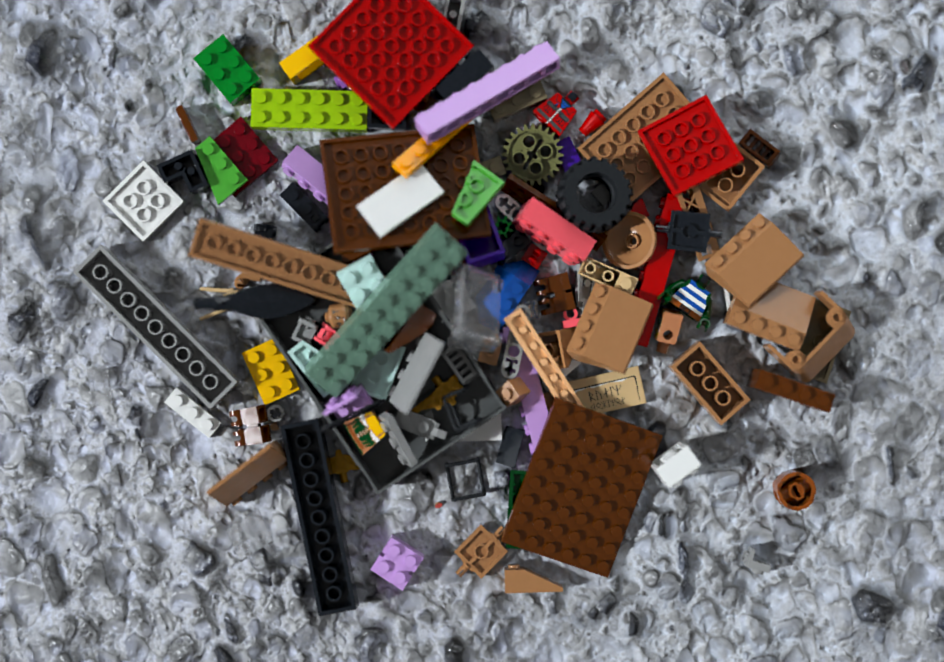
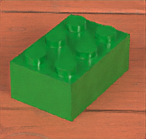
M224 34L193 58L233 106L252 92V88H257L263 83Z

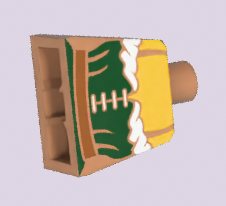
M664 307L660 308L654 338L658 341L657 352L667 354L669 345L676 344L683 320V315L680 311ZM665 331H670L668 335H663Z
M374 410L343 423L362 455L387 434L380 426L381 420Z

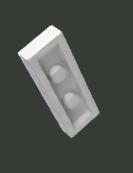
M178 387L174 389L164 402L208 438H211L222 424V422Z

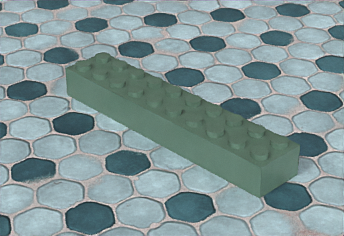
M435 222L305 366L306 375L336 398L468 254L465 247Z

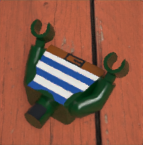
M701 274L696 282L690 278L687 280L680 279L670 283L664 292L657 296V299L661 297L665 299L663 305L669 303L693 321L699 322L696 326L697 329L701 325L705 327L704 332L710 328L713 300L711 298L712 294L705 289L711 281L707 276Z

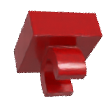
M531 243L522 260L538 269L548 253Z

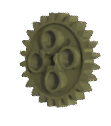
M532 123L531 129L524 124L523 131L517 127L518 133L511 132L510 134L513 138L505 139L509 145H503L507 152L501 155L507 157V159L502 163H508L509 165L505 170H512L511 174L517 175L519 179L522 178L525 183L530 181L531 186L534 185L535 181L541 185V179L548 182V175L554 178L553 170H560L556 165L563 164L558 159L564 156L563 153H559L563 146H557L560 138L554 140L553 137L556 133L548 134L549 127L543 131L542 124L539 125L538 129H535L534 123ZM527 136H532L535 140L532 147H528L524 143V139ZM541 139L542 143L536 152L538 157L533 158L527 169L524 170L523 167L530 157L528 151L532 152ZM543 146L550 147V156L545 157L541 154ZM516 153H522L525 156L523 163L515 161ZM537 162L541 165L539 173L532 172V163Z

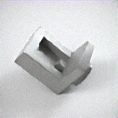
M308 316L299 318L298 325L291 339L297 342L304 340L311 344L319 328L315 324L316 320Z
M748 546L742 557L744 565L747 568H751L752 572L757 574L770 573L771 565L767 562L753 559L755 549Z

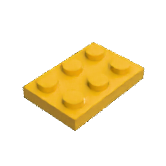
M272 339L242 352L265 405L301 390L289 363Z

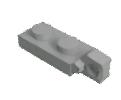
M582 263L576 264L575 306L578 312L577 317H581L595 284L594 281L578 274Z
M398 410L395 418L399 428L427 439L434 440L436 436L445 440L448 432L440 429V423H437L436 420L410 411L406 415Z

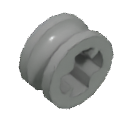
M272 405L267 410V417L271 421H280L285 416V409L281 405ZM279 408L281 416L272 417L271 410Z

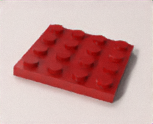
M707 95L637 131L674 198L744 162V158Z

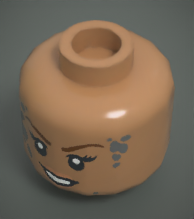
M341 303L331 304L328 312H325L326 324L330 323L332 328L339 329L353 314L352 307Z

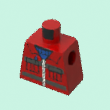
M570 91L565 97L560 93H556L535 108L532 114L546 128L549 127L551 133L555 132V136L559 138L577 113L573 105L579 97L573 91Z

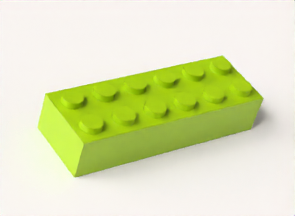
M252 88L251 128L253 130L368 133V106L353 91Z

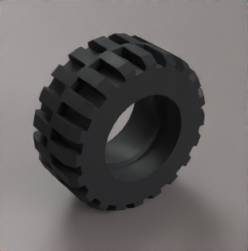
M591 157L589 160L584 158L578 163H574L563 174L557 185L558 189L556 190L555 197H557L556 207L561 210L559 215L565 217L567 221L580 230L585 231L586 234L591 235L594 232L601 234L604 231H609L622 221L632 204L630 197L633 196V189H629V185H631L630 179H625L624 177L626 172L623 169L619 171L616 168L618 164L615 162L609 164L606 158L598 160L597 157ZM584 180H597L608 189L610 205L605 211L601 213L590 212L580 204L577 198V188Z

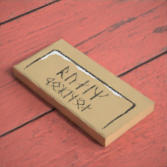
M638 366L627 368L625 374L611 371L568 381L583 406L600 413L647 403Z

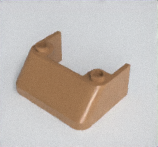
M823 290L815 291L813 295L829 309L826 314V321L833 329L807 356L799 350L789 351L783 356L771 344H764L762 346L793 377L804 383L811 381L855 335V328L846 313Z

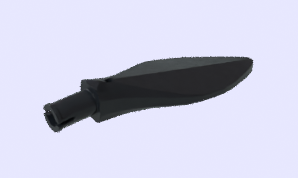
M262 284L232 294L195 298L194 307L195 310L214 309V311L236 312L258 319H272L299 311L314 302V298L290 287Z

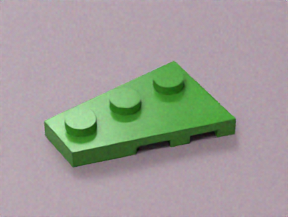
M209 136L195 148L217 204L220 206L248 182V179L212 137Z
M474 160L469 175L466 177L462 192L459 194L452 211V217L468 227L505 185L504 181Z

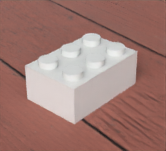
M678 441L654 459L650 466L663 484L669 488L672 486L676 488L683 483L682 479L687 475L692 476L698 472V467L701 463L687 445Z

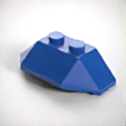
M525 261L507 263L503 266L498 265L477 295L481 324L498 334L505 324L503 319L514 311L540 271Z

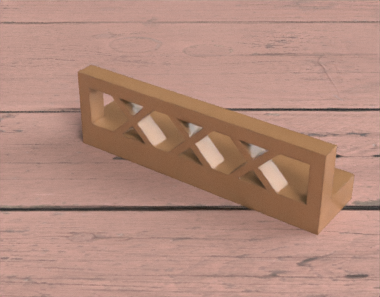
M699 185L687 191L690 201L684 199L682 194L677 196L682 211H689L692 206L694 212L708 213ZM716 238L709 239L707 255L702 256L701 252H695L698 262L711 258L720 250Z

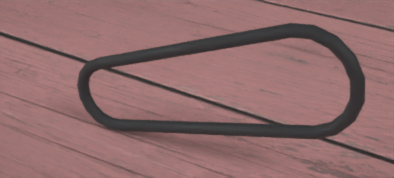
M385 399L373 402L324 426L321 432L328 431L378 408L385 403Z

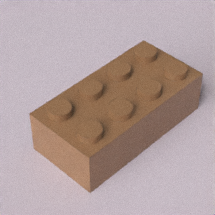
M696 341L668 365V368L719 425L724 424L750 401V398L700 341Z

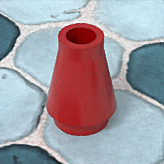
M595 109L589 113L579 130L587 137L590 133L603 126L607 119Z

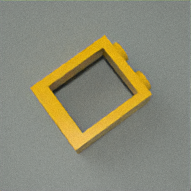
M316 37L279 62L294 85L324 65L308 48V45Z

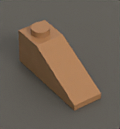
M508 564V567H504L505 593L563 592L562 584L525 567H520V564Z

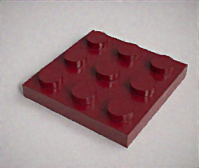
M239 117L214 139L248 179V182L232 194L235 198L279 161L242 117Z

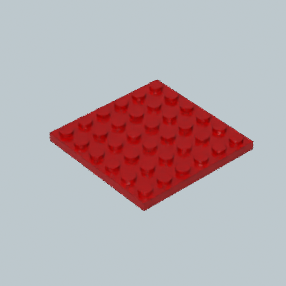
M353 0L308 45V48L392 130L474 47L428 0Z

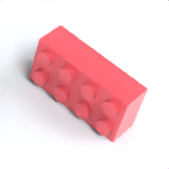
M534 197L521 206L511 222L515 225L516 230L530 235L532 241L537 244H543L547 247L546 250L548 252L562 257V261L568 265L574 266L584 261L597 242Z

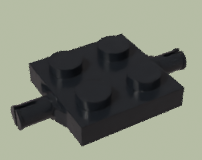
M671 210V218L668 225L656 224L655 229L656 232L667 233V249L706 253L707 243L710 238L722 239V235L715 234H722L723 232L711 230V214Z

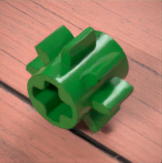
M497 216L496 228L499 227L501 222L503 225H507L505 232L497 230L499 236L504 235L507 239V233H513V230L509 229L512 223L506 221L507 216H505L504 220H500V217Z

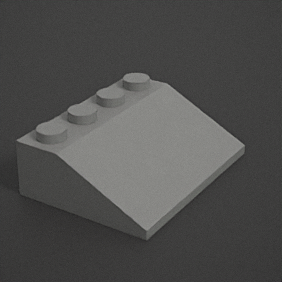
M427 331L424 335L421 334L417 338L415 344L418 346L415 352L411 350L406 359L409 364L406 369H401L397 377L400 379L397 386L393 385L388 394L391 396L389 401L406 415L415 404L447 343Z

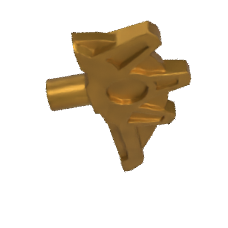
M438 375L435 376L432 381L437 387L436 390L414 407L412 412L418 413L431 408H436V410L442 409V405H444L442 397L463 388L457 376L453 375L447 382H442ZM457 395L447 398V403H450L452 406L457 403L455 400Z
M336 450L335 456L330 458L333 474H339L341 483L349 482L347 476L349 470L360 469L352 457L342 454L341 450Z

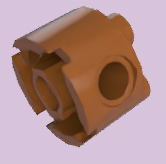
M788 470L782 472L774 480L773 493L781 505L799 511L806 509L813 503L816 487L808 475L797 470Z

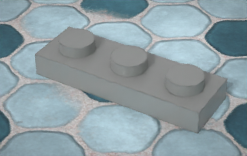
M387 412L380 414V426L389 434V442L394 449H397L399 453L397 456L400 462L410 467L417 465L418 462L393 415Z

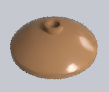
M629 211L620 223L609 231L603 232L608 235L602 244L604 254L613 265L619 268L635 269L641 267L649 261L655 251L657 244L655 228L652 222L640 213ZM636 238V244L633 245L632 241Z

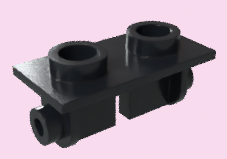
M517 230L502 242L505 250V259L498 261V263L503 266L531 244L532 241L525 233Z

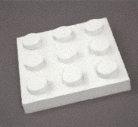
M144 160L103 200L143 242L185 203Z

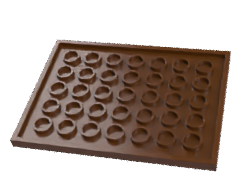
M474 124L466 125L423 164L444 191V194L382 238L377 235L357 209V205L401 175L392 168V163L422 137L418 130L319 140L334 254L414 246L435 222L457 241L491 237L487 206L468 227L452 217V211L459 194L462 192L473 161L475 160L480 164Z
M555 396L500 539L501 542L608 578L663 435Z

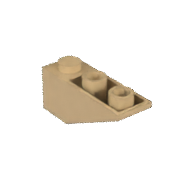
M587 257L582 262L578 274L596 283L612 286L631 295L638 281V278L590 257Z

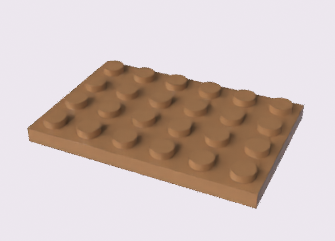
M663 72L582 143L577 150L587 160L591 157H597L598 160L606 158L609 164L613 162L618 164L616 168L619 171L623 169L626 172L624 175L625 179H630L631 185H629V189H633V196L630 197V200L633 202L661 177L658 168L637 131L686 106L690 102Z

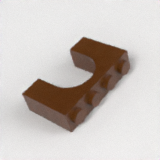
M752 368L746 385L747 387L800 403V405L830 413L836 395Z

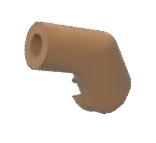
M240 273L235 278L234 285L236 288L242 289L250 281L261 282V278Z

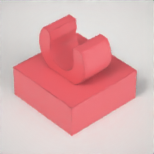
M573 309L574 316L572 318H569L567 312L563 311L565 321L561 322L562 329L577 326L580 318H577L578 312L576 309Z

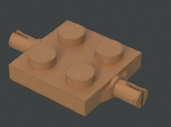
M480 524L457 547L454 553L463 562V565L456 571L460 577L470 570L482 579L508 552L499 540L504 532L502 525L492 533Z

